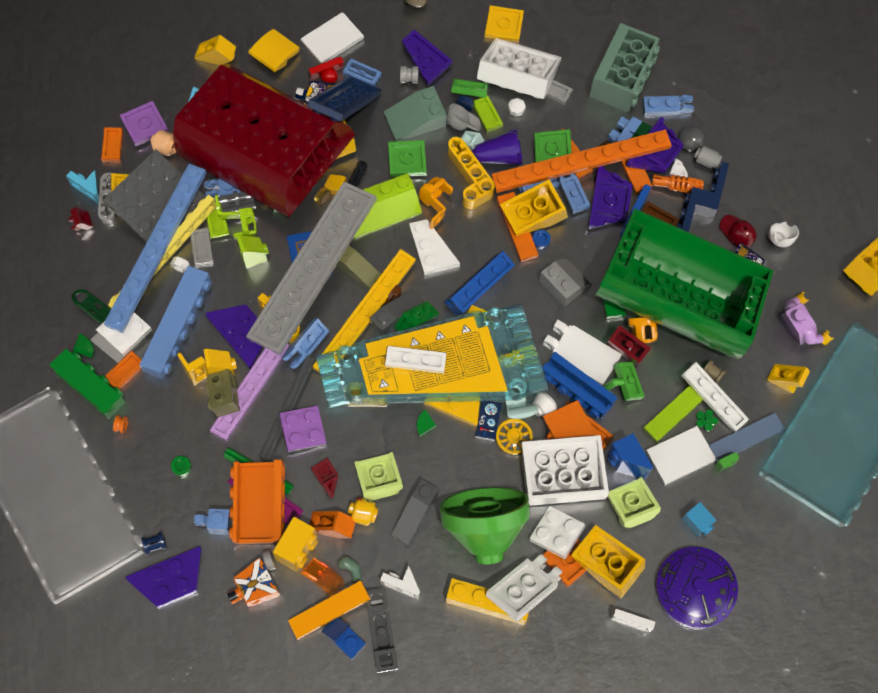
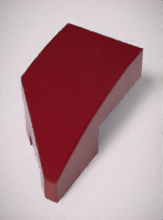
M327 457L310 469L331 499L334 497L338 473Z

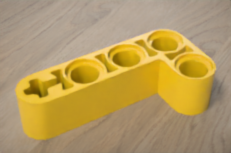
M459 137L451 138L448 142V156L470 185L463 191L462 204L466 209H475L493 197L494 181L466 143Z

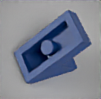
M340 618L331 621L322 630L351 660L366 645L351 630L350 626Z

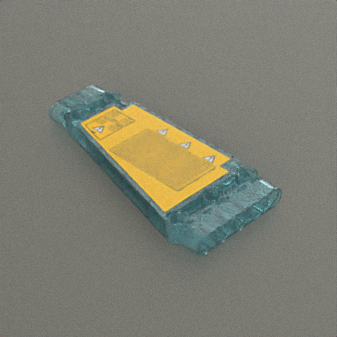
M521 303L501 309L495 307L485 313L476 311L359 341L352 347L342 346L336 351L316 356L329 409L350 403L519 401L526 396L548 391L545 374ZM497 316L500 320L495 322L491 320V317ZM388 346L446 353L444 374L385 367ZM508 351L511 353V356L505 357L502 355V352ZM344 354H349L351 356V358L348 360H344L341 357ZM336 355H337L338 363H336V361H335V357H334V356H336ZM339 374H342L343 381L340 380ZM518 386L522 389V392L516 393L512 388ZM353 390H359L361 391V394L358 396H353L351 392ZM345 391H346L347 397H348L347 400L345 399V395H344V392H345Z

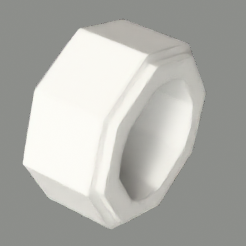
M519 98L511 99L508 104L509 113L515 117L523 115L526 108L524 101Z
M180 256L173 257L170 263L173 269L184 273L187 266H190L189 261Z

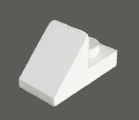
M409 566L403 580H400V576L391 572L388 574L383 573L380 580L381 585L419 599L420 591Z

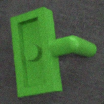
M619 362L615 364L614 368L618 378L611 379L603 387L609 391L615 386H621L625 401L641 400L645 396L633 362Z

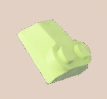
M393 452L358 462L354 461L364 498L376 500L392 496L403 488Z
M642 477L609 491L608 498L618 515L619 523L623 527L632 528L653 519L661 510Z

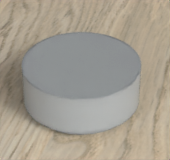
M272 550L263 551L266 569L269 571L276 569Z

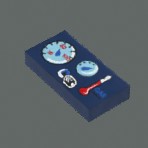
M483 400L475 438L495 441L502 403Z

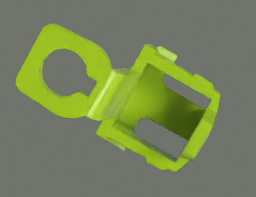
M215 195L220 219H241L243 232L233 234L234 240H237L236 237L239 235L253 237L257 234L253 208L239 209L238 212H221L218 195ZM253 223L254 230L249 231L248 225Z

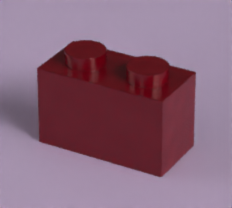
M620 325L607 342L609 347L622 354L624 358L633 362L637 367L651 349Z

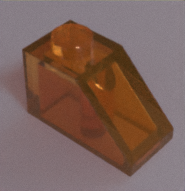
M315 558L300 573L328 598L337 594L344 585L343 578Z

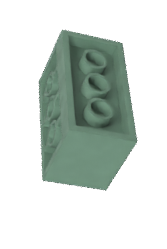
M620 23L594 76L589 97L629 113L631 106L635 107L639 93L641 94L644 88L645 80L650 75L651 67L654 66L661 47L658 46L660 38Z

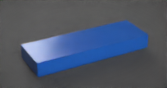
M644 185L622 227L620 236H622L634 208L641 211L652 186Z

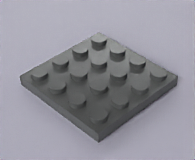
M155 149L103 199V202L147 243L182 174ZM199 190L194 196L180 225L185 221L186 216L197 208L200 200L206 198Z

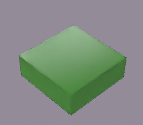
M735 452L720 459L715 464L716 469L722 471L735 465L739 460L738 454Z

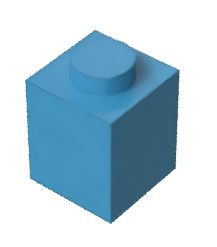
M701 502L682 518L697 537L702 533L705 536L714 529L712 525L716 521Z

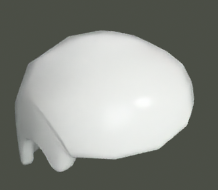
M786 221L771 225L768 231L770 241L782 248L791 246L799 235L797 226H788Z

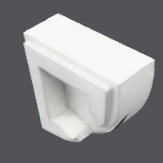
M675 159L669 176H688L680 160Z

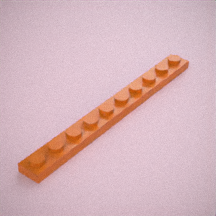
M665 129L493 173L491 178L494 181L496 193L667 150L672 145Z

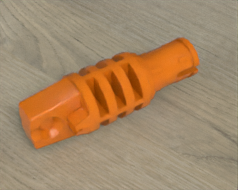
M654 174L652 179V186L666 187L669 191H680L682 193H691L693 187L703 189L704 185L703 180L685 176L681 177L679 175H670L668 177Z

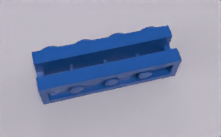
M501 251L448 297L444 303L455 316L464 313L515 264L504 251Z
M554 352L550 357V361L541 368L540 376L544 382L554 385L559 393L569 396L573 402L578 400L581 407L588 410L589 415L595 419L602 420L618 398L557 352Z

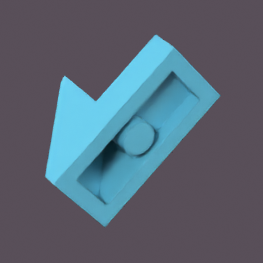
M94 170L87 179L80 173L75 174L70 171L66 175L70 185L99 204L100 187L96 171Z

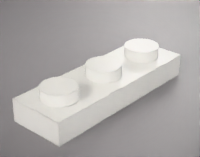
M388 346L385 367L444 374L446 353Z

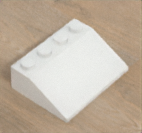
M495 38L480 60L477 79L482 80L484 83L498 85L501 88L515 90L517 93H525L537 99H544L550 89L562 57Z
M601 435L522 442L525 493L529 497L530 506L602 500L608 496L609 490Z

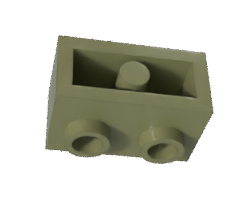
M226 369L207 375L208 383L205 386L210 399L207 401L209 410L213 411L217 417L240 411L236 378L232 372Z

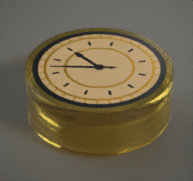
M322 187L315 196V203L320 206L324 205L331 191L326 187Z

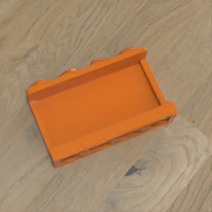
M283 460L256 463L234 461V467H231L230 470L231 479H233V487L230 488V497L233 499V507H230V519H233V527L229 529L230 539L235 544L278 543L285 532V462Z

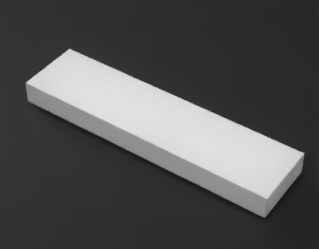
M697 362L681 375L733 433L749 420Z

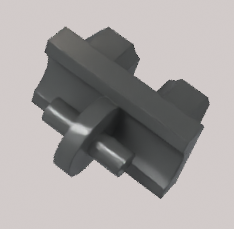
M233 191L231 195L219 197L222 212H238L239 209L243 208L256 209L254 198L244 192L237 193V191Z

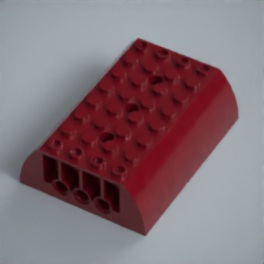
M220 64L175 117L173 141L179 157L205 169L206 172L290 217L353 139L355 134L347 124L329 118L330 116L314 112L312 108L307 107L308 104L232 65ZM259 120L257 124L251 125L252 121ZM288 135L286 139L279 140L281 136Z

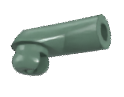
M344 556L338 560V567L340 569H347L351 572L353 583L363 581L358 562L349 556Z

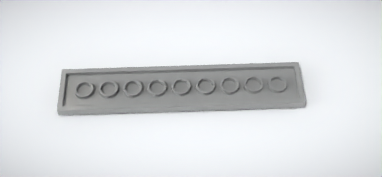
M343 182L246 336L248 340L278 355L282 354L377 201L375 195Z

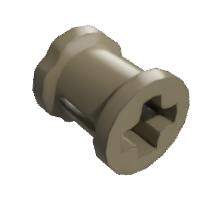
M710 360L703 370L717 384L727 371L721 370L713 364V360Z

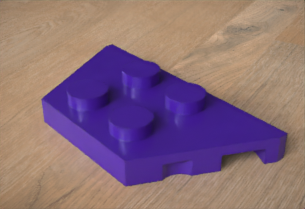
M660 117L648 134L666 129L672 145L671 148L631 158L626 166L665 173L684 145L675 136L674 131L668 129L664 124V118Z
M604 166L598 167L588 229L625 221L628 217L632 184L621 179L616 173H610L604 169Z
M246 304L207 312L205 314L206 318L246 366L251 369L256 357L263 349L262 346L248 340L246 337L257 320L256 315Z
M200 546L128 575L126 580L157 608H161L197 593L202 549Z

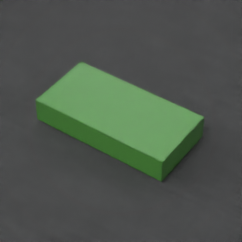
M454 78L451 93L486 98L488 83Z

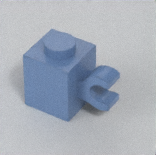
M209 508L208 516L194 515L195 526H207L210 534L229 535L232 521L229 509Z

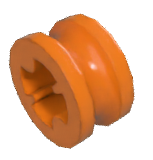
M117 415L113 423V432L120 431L121 434H124L128 427V417L124 416L121 418V415Z

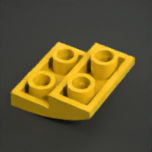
M272 29L261 37L248 53L273 72H277L287 65L288 59L299 53L300 47L275 29Z

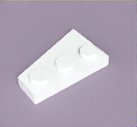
M427 219L409 223L424 275L460 266V262L435 229L430 228V223Z

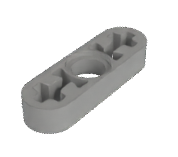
M111 173L103 174L100 179L98 216L104 224H112L117 216L103 202L104 197L111 193V189H108L107 182L111 179ZM106 208H108L110 212V215H108L107 218L104 217V215L107 214Z

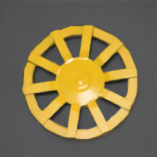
M508 419L502 422L496 432L498 446L503 452L511 455L522 453L521 441L526 442L533 439L531 428L520 419ZM512 423V429H509L506 424ZM515 423L521 424L519 429L515 428ZM504 427L507 433H503L500 431ZM525 427L527 432L522 433V428ZM499 435L505 436L506 438L500 440ZM529 435V440L523 439L522 436ZM508 441L506 447L501 444ZM517 444L521 448V450L516 451ZM510 445H513V451L508 450Z

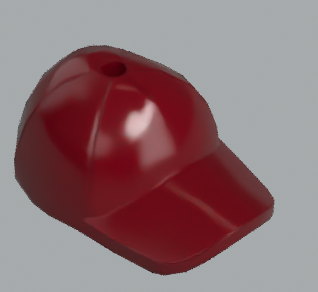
M725 215L719 225L720 230L734 246L740 248L742 244L749 248L756 241V230L748 221L741 220L733 215Z

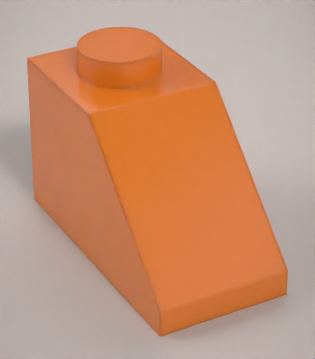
M313 511L309 525L316 529L317 534L334 538H351L355 521L351 516L340 511Z

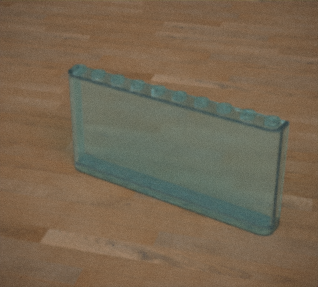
M856 321L845 334L758 473L759 476L840 528L844 525L847 527L853 519L851 513L853 510L857 511L863 502L860 498L871 489L870 481L872 478L876 479L878 476V335Z

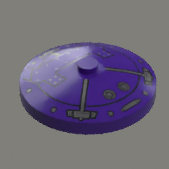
M686 547L672 553L661 565L656 577V594L662 609L672 620L685 627L704 629L717 625L731 613L738 597V583L730 564L721 555L704 547Z

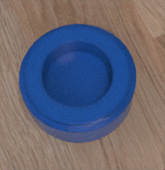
M537 230L533 233L532 239L536 248L544 249L549 246L551 237L547 231Z

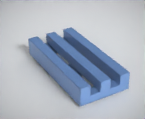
M351 58L342 71L346 77L352 76L373 86H376V83H378L379 78L382 76L381 71Z

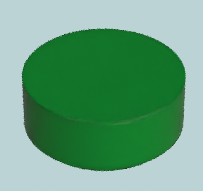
M177 456L171 462V469L176 476L183 477L190 473L192 465L187 457Z

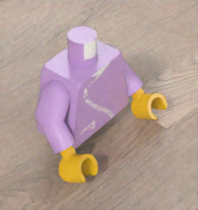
M801 292L794 296V298L784 302L783 308L785 312L781 316L800 345L804 343L809 345L820 343L827 345L834 339V337L829 336L830 332L828 330L822 334H817L816 324L803 305L809 301L803 295L805 292Z

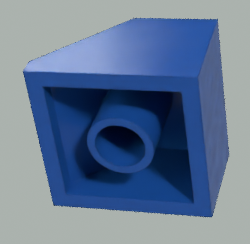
M634 433L612 443L607 453V461L611 467L615 468L616 472L638 479L642 477L644 480L653 469Z

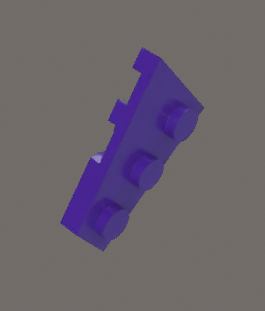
M413 30L402 40L403 47L415 66H418V71L428 86L452 65V60L417 31Z

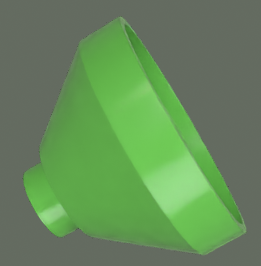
M485 487L462 491L447 497L441 502V523L471 554L475 555L477 563L495 564L504 559V552L509 549L530 518L529 497L520 490L505 487Z

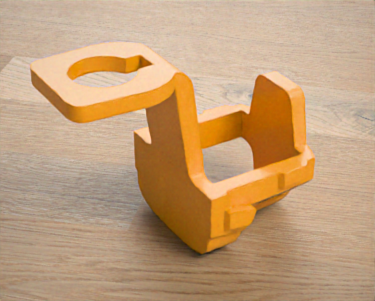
M434 177L428 183H425L419 191V199L428 207L431 205L438 212L431 220V229L441 222L446 210L437 198L443 191L449 195L453 193V187L445 179Z
M644 317L628 319V325L632 328V335L643 343H652L657 340V323ZM646 325L651 326L652 339H645Z

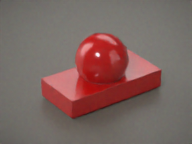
M337 57L309 68L308 76L310 81L321 77L324 84L336 83L338 80L337 71L343 69L344 61L342 57Z

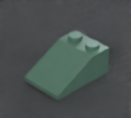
M434 86L419 90L384 111L395 141L406 140L446 126L447 114Z

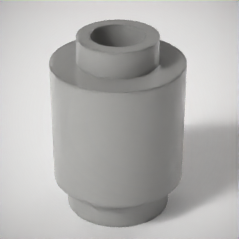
M703 146L698 148L694 157L697 158V163L710 169L712 167L716 169L723 156L719 152Z

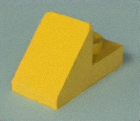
M774 364L767 380L790 393H794L797 387H803L810 371L807 367Z

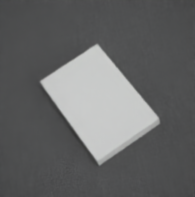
M342 12L302 37L301 43L319 64L332 60L363 40L364 35Z
M698 426L645 451L664 486L717 460Z

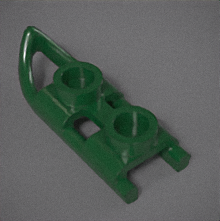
M78 289L71 295L72 301L100 325L106 320L111 311L108 306L87 290ZM80 293L88 295L82 303L75 299ZM98 303L102 308L98 309L95 305Z

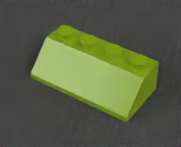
M408 173L363 189L375 195L377 201L355 234L354 239L422 214L416 189Z

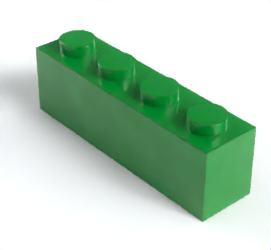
M65 349L49 366L68 385L110 419L125 403L122 397L124 394L116 386L114 388L109 386L110 382L103 375L98 376L95 374L96 370L89 363L84 364L81 362L82 358L75 351L71 353Z

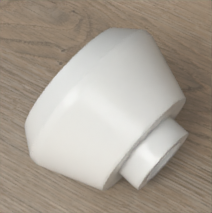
M545 392L537 393L532 402L539 409L535 415L543 417L557 410V405L551 396Z

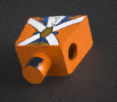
M261 558L254 561L233 578L237 588L227 593L232 604L244 598L248 607L280 596Z

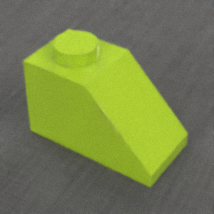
M240 235L236 237L246 269L268 261L266 254L269 251L266 243L262 244L260 237Z

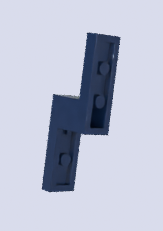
M722 162L720 168L716 167L713 176L716 181L712 183L710 191L693 187L691 193L686 194L684 203L687 206L686 209H682L680 219H683L682 224H678V228L689 232L694 213L710 218L715 217L729 163Z

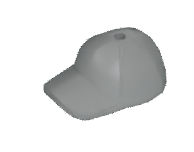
M451 104L446 112V121L452 128L459 131L466 128L477 132L480 131L481 123L479 118L458 104Z

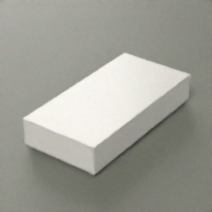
M615 609L612 613V621L645 632H651L654 629L655 621Z

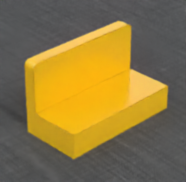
M181 352L177 354L184 371L193 385L198 384L206 379L207 375H210L202 356L188 364Z

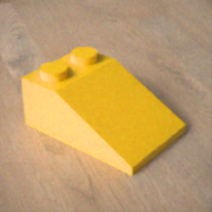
M550 179L500 204L516 236L552 226L568 218L566 208Z
M878 238L843 270L850 279L854 280L870 296L878 290Z
M597 525L592 528L571 554L574 560L619 598L625 595L645 569V559Z

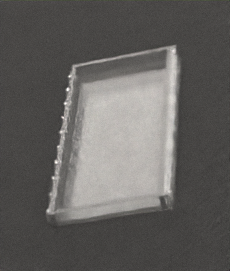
M48 387L0 414V507L47 595L56 605L143 554L141 549L143 544L138 535L134 537L131 531L134 527L129 518L124 519L122 513L125 511L120 502L115 503L112 497L115 496V493L111 486L104 484L103 480L106 477L102 470L95 468L94 464L97 461L91 452H86L85 447H87L85 440L82 436H77L76 431H78L76 424L73 420H68L67 415H69L67 408L64 404L60 406L58 400L61 398L55 388L51 390Z

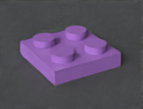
M153 101L120 115L135 146L150 141L151 137L159 130L169 132Z
M318 406L279 413L287 452L326 445Z

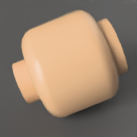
M159 130L151 137L153 151L157 149L164 156H171L176 153L173 133Z

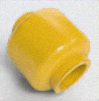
M358 497L355 503L350 502L347 513L351 514L355 523L369 526L370 523H374L378 508L374 501Z

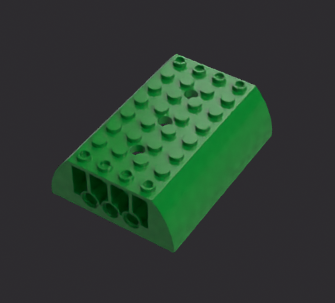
M634 208L599 285L596 296L738 360L746 353L754 341L774 270Z

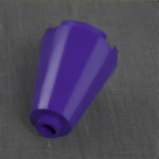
M517 129L509 130L475 145V149H472L474 156L480 163L523 164Z

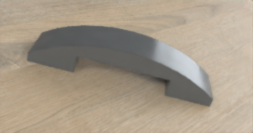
M385 588L368 590L367 592L371 600L367 602L377 673L398 670Z

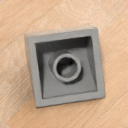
M567 258L554 261L541 272L539 282L563 307H566L592 285Z

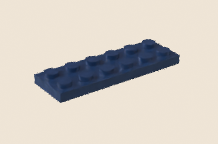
M349 76L309 99L307 107L312 108L318 114H325L330 116V119L339 122L378 98L382 89Z

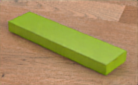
M688 386L654 417L643 430L657 443L699 405L703 399L691 386Z

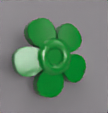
M706 410L705 414L702 411L697 413L696 417L699 420L696 422L698 428H703L704 426L706 431H711L713 425L718 424V418L712 417V410Z

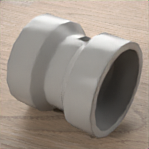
M401 65L400 83L406 84L411 82L412 84H418V66L410 68Z

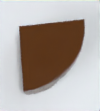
M396 285L392 289L384 305L401 296L402 290L399 286Z

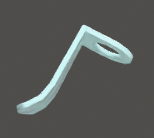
M512 383L507 386L508 391H504L508 418H527L539 411L535 404L526 401L524 389L520 384ZM512 388H518L520 391V395L516 399H512L509 396V391Z

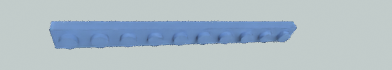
M188 164L104 322L105 327L121 333L124 332L207 174L205 169Z

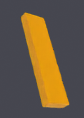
M359 581L288 621L296 638L300 639L370 601L371 598L363 582Z

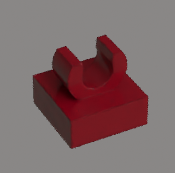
M77 207L70 210L71 216L68 221L74 223V226L71 227L72 230H89L93 227L88 211Z

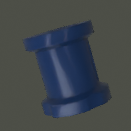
M162 531L158 532V535L141 538L146 555L161 548L163 550L167 549Z

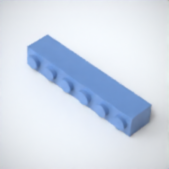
M187 266L139 365L143 372L164 379L166 374L171 372L174 357H178L177 354L180 353L181 349L180 345L188 336V328L190 324L195 322L196 311L198 307H202L204 295L211 288L212 281L209 273Z

